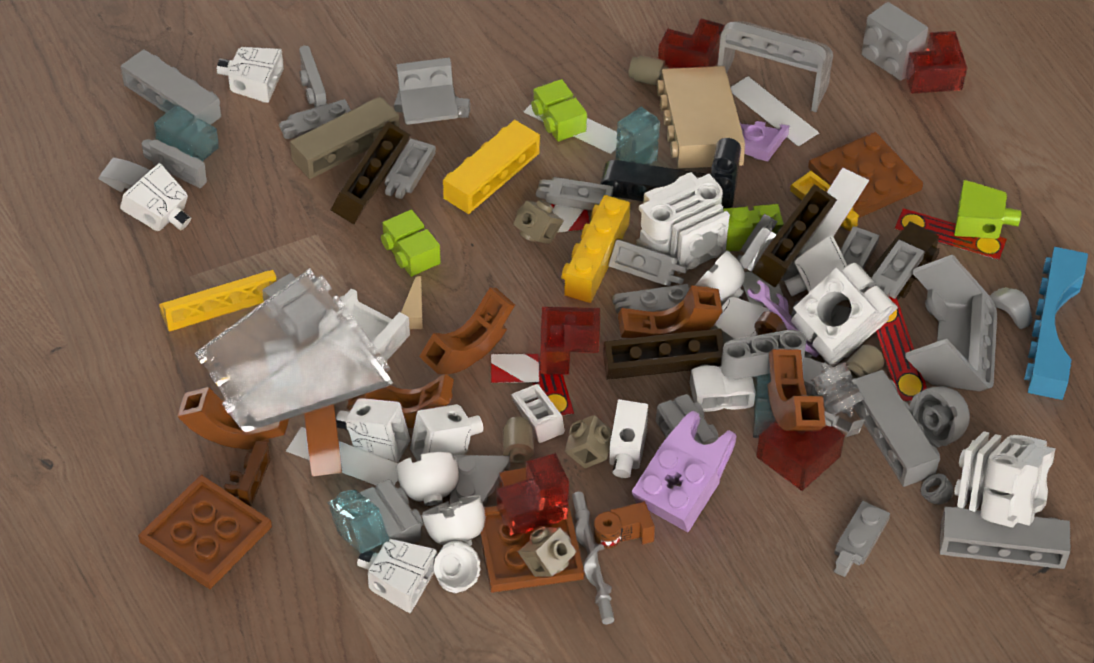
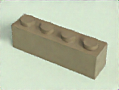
M381 96L366 102L364 105L291 140L292 161L311 179L367 151L387 121L399 127V114Z

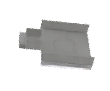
M766 214L763 215L741 248V251L745 254L744 256L739 254L737 260L741 263L743 270L747 268L752 272L761 255L776 236L772 230L777 221Z
M824 410L826 425L846 432V437L858 434L865 419H862L852 424Z

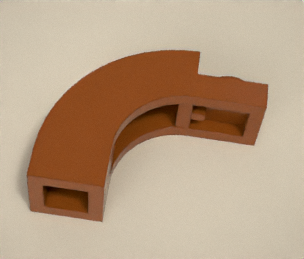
M691 285L685 298L678 305L664 311L651 312L621 308L618 313L620 335L622 338H639L710 330L723 311L719 289Z
M490 287L472 317L463 326L451 333H433L419 357L437 374H454L467 369L488 354L507 331L504 323L515 307V304L497 288Z
M772 349L769 352L771 382L767 384L770 406L776 422L782 429L787 431H817L824 428L826 423L823 396H808L806 393L801 350Z
M370 373L352 385L347 409L351 411L356 401L360 398L400 402L407 428H414L417 411L443 407L450 403L453 396L452 387L454 379L447 374H443L424 387L401 389L386 384Z
M209 387L184 394L177 417L188 428L209 441L231 448L253 449L256 441L268 443L270 438L285 435L291 410L285 404L256 411L241 410L228 405Z
M333 389L302 391L311 476L342 473Z

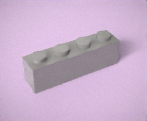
M145 49L121 65L123 83L126 87L195 133H201L221 118L220 100L215 93L207 91L195 80H190L181 74L178 69L167 65L158 56L152 55Z
M883 370L852 379L848 400L860 419H865V427L902 486L905 487L936 474L938 463L940 462L939 452L926 438L923 426L917 423L912 416L908 403L903 401L897 393L894 381L889 380Z
M945 506L940 524V555L1065 569L1070 554V521L1052 517H1034V521L1030 525L1016 523L1012 528L983 519L980 516V510L974 512L965 508Z

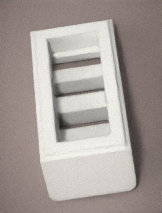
M538 384L511 394L512 400L522 417L529 420L530 425L533 427V436L539 443L564 434L565 428L562 415ZM535 398H538L537 400H534V401L529 402V403H527V404L525 403V402H528V401L533 400V399H535Z

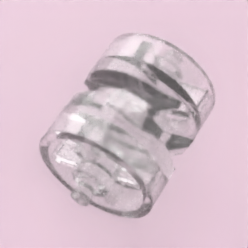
M824 362L821 364L823 368L822 374L811 379V383L818 395H824V407L828 413L836 415L843 411L849 417L853 416V405L864 400V396L857 384H851L850 380L853 376L845 362L834 368L832 366L828 367L827 363Z

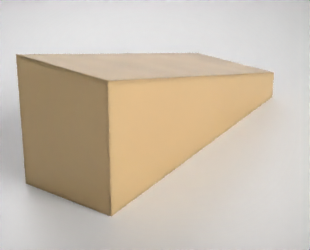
M421 276L415 277L401 311L402 314L409 317V329H423Z

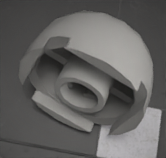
M945 386L927 388L914 395L910 403L912 416L917 423L923 426L926 438L935 447L947 446L964 435L969 425L970 412L964 397L951 388Z

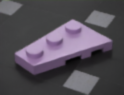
M755 121V125L740 123L745 140L744 154L758 160L768 162L789 134V125L780 124L778 129L765 127L766 122Z

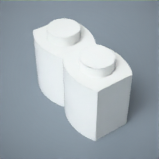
M701 365L691 369L690 387L694 403L698 402L704 412L718 411L723 408L730 410L746 409L754 406L756 391L752 377L730 379L723 375L721 367Z

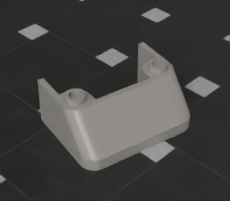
M745 21L729 22L725 25L720 38L718 66H725L726 72H728L735 57V50L817 72L811 111H817L830 80L833 52L829 46Z
M953 254L913 269L912 274L928 290L925 305L927 311L939 321L938 337L935 343L907 352L906 359L921 373L923 379L932 385L972 391H983L992 388L994 384L997 309L994 301Z

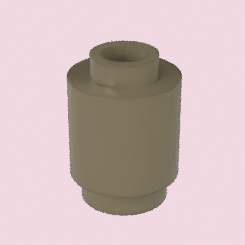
M640 55L639 58H632L629 77L634 78L636 82L657 86V80H661L662 69H669V67L665 66V60Z
M862 345L844 364L842 371L844 379L850 384L852 379L879 371L884 365L881 351L875 346Z
M524 417L510 418L503 428L504 456H510V461L514 463H523L534 454L533 427L530 425L529 420Z

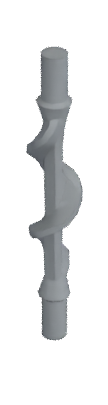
M575 492L572 494L577 520L575 526L576 538L587 550L588 554L583 563L584 572L589 582L596 587L595 603L598 604L602 623L611 624L614 622L610 603L612 598L609 595L612 587L603 581L597 552L605 548L603 544H595L589 524L590 512L587 510L584 493Z

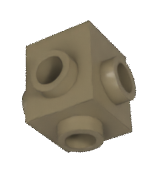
M526 200L525 204L518 209L513 225L521 230L519 234L525 239L532 242L536 240L537 242L551 244L564 220L552 212L553 207L542 200H538V202Z
M595 415L578 420L570 427L565 453L583 468L607 460L610 451L613 430Z
M560 527L538 528L530 535L531 540L518 551L535 577H550L555 573L561 572L569 565L568 560L577 553L571 544L569 535Z

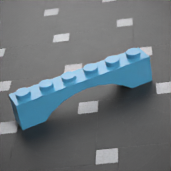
M1054 247L1051 258H1045L1042 273L1047 274V278L1042 277L1039 294L1044 295V298L1038 299L1035 315L1040 316V320L1035 319L1032 336L1037 337L1036 342L1031 341L1028 358L1033 359V363L1027 364L1024 380L1029 381L1028 393L1060 400L1064 398L1072 359L1066 353L1058 338L1055 327V315L1062 305L1080 293L1085 276L1088 253Z

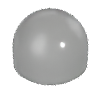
M934 474L928 477L922 484L921 494L927 501L933 504H945L952 498L953 486L944 474ZM940 485L936 491L928 492L930 487Z

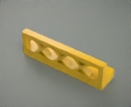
M274 270L265 271L159 304L160 312L168 331L177 330L263 303L262 289L277 281Z

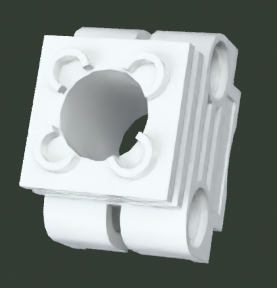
M690 172L679 177L670 185L658 187L644 193V204L639 205V211L642 213V230L640 231V238L636 240V244L678 258L677 264L687 267V270L694 269L699 264L722 255L726 251L730 214L727 211L723 212L721 186L710 174L697 179Z
M857 263L848 265L842 271L836 267L794 307L797 313L791 319V323L806 336V340L812 343L815 350L832 367H835L844 357L848 358L867 338L889 320V316L898 308L878 286H874L876 283ZM849 300L852 307L849 319L844 324L834 327L831 323L833 308L839 302Z
M983 431L976 440L971 441L967 449H963L961 452L959 467L963 468L961 480H957L955 495L958 496L957 507L963 509L970 501V511L975 512L982 504L980 516L987 521L1012 528L1016 523L1030 525L1034 521L1035 513L1042 511L1047 503V474L1053 464L1055 448L1047 447V441L1023 435L1008 436L1000 444L1001 435L995 434L988 441L989 433Z

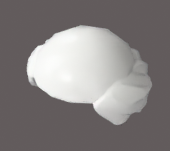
M458 540L451 541L445 544L436 556L433 564L434 573L439 584L445 590L452 593L463 592L477 582V577L480 576L481 560L477 552L469 544Z

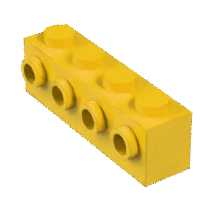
M513 120L508 126L501 128L496 136L489 142H485L471 157H467L458 168L445 176L443 179L444 199L470 214L540 154V134L517 120Z
M604 195L600 204H595L591 214L590 224H585L581 235L582 240L580 244L576 243L574 245L571 256L572 260L564 265L561 278L565 280V296L588 303L592 302L608 270L616 239L622 240L629 226L631 202Z

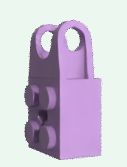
M695 411L688 413L664 440L631 491L636 503L645 501L650 512L686 532L690 531L719 485L721 475L736 442V434L730 430L711 444L696 442L694 438L701 418Z

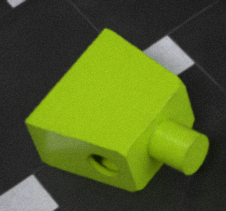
M964 180L959 199L954 236L997 239L1000 237L1003 224L1019 227L1022 210L1006 208L1007 194L1004 191Z

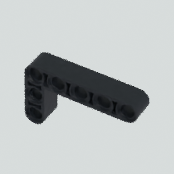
M722 138L717 142L710 174L722 188L721 205L723 209L733 207L737 188L741 145L732 138ZM610 160L605 163L600 184L613 186L612 197L644 201V193L658 187L670 185L679 177L692 171ZM692 172L697 179L707 175L706 173Z

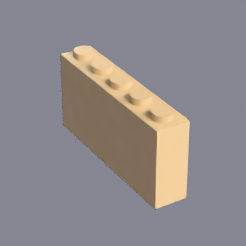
M725 66L662 69L661 80H657V95L660 96L661 111H664V126H667V140L671 142V157L676 158L678 169L712 167L716 144L722 138H732L739 142L741 145L739 165H744L745 140Z

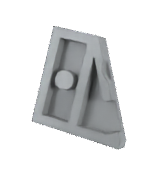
M452 455L457 458L459 479L456 487L450 493V504L459 502L458 498L479 495L483 506H485L488 502V496L499 485V473L505 470L508 471L510 468V456Z

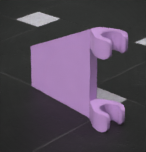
M760 280L757 282L761 286L758 294H755L751 289L747 291L751 298L764 303L771 312L781 317L787 330H797L791 323L792 316L789 314L788 301L785 297L777 293L776 296L780 300L779 304L777 305L770 300L769 287ZM806 341L805 351L817 357L819 353L812 346V343Z

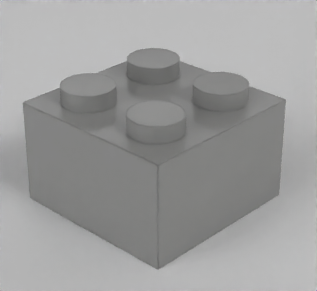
M886 2L867 16L861 55L902 81L922 64L928 27L890 2Z

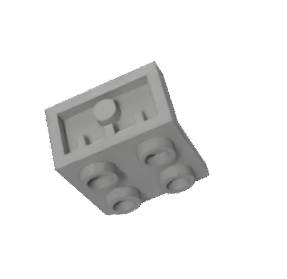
M450 57L396 64L399 92L406 125L458 118Z

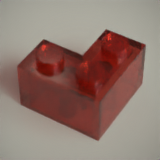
M701 18L693 35L667 28L659 44L658 59L665 60V66H668L669 69L714 67L719 58L720 38L725 25Z
M956 31L930 32L926 51L909 53L905 76L911 94L963 90L967 64Z
M542 307L540 374L569 375L570 352L599 353L600 308Z
M775 421L759 435L756 457L803 491L841 457L845 435L835 427L828 425L817 431H806L801 435L797 431L782 429Z
M556 453L526 461L525 481L497 489V509L509 536L517 533H527L533 528L546 524H556L568 518L569 480Z

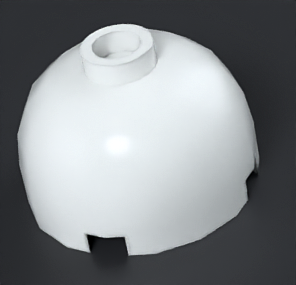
M726 251L695 286L719 289L721 305L723 306L728 298H739L744 293L741 286L745 281V272L741 263L729 251Z
M449 452L421 454V460L412 463V459L408 458L396 466L400 486L406 495L415 501H424L426 506L442 503V498L448 496L454 490L459 479L456 456L453 457L452 453Z
M479 495L458 498L459 502L449 504L448 501L424 511L422 518L430 537L436 543L443 546L455 540L462 541L471 546L473 544L471 539L481 533L486 519L484 506Z

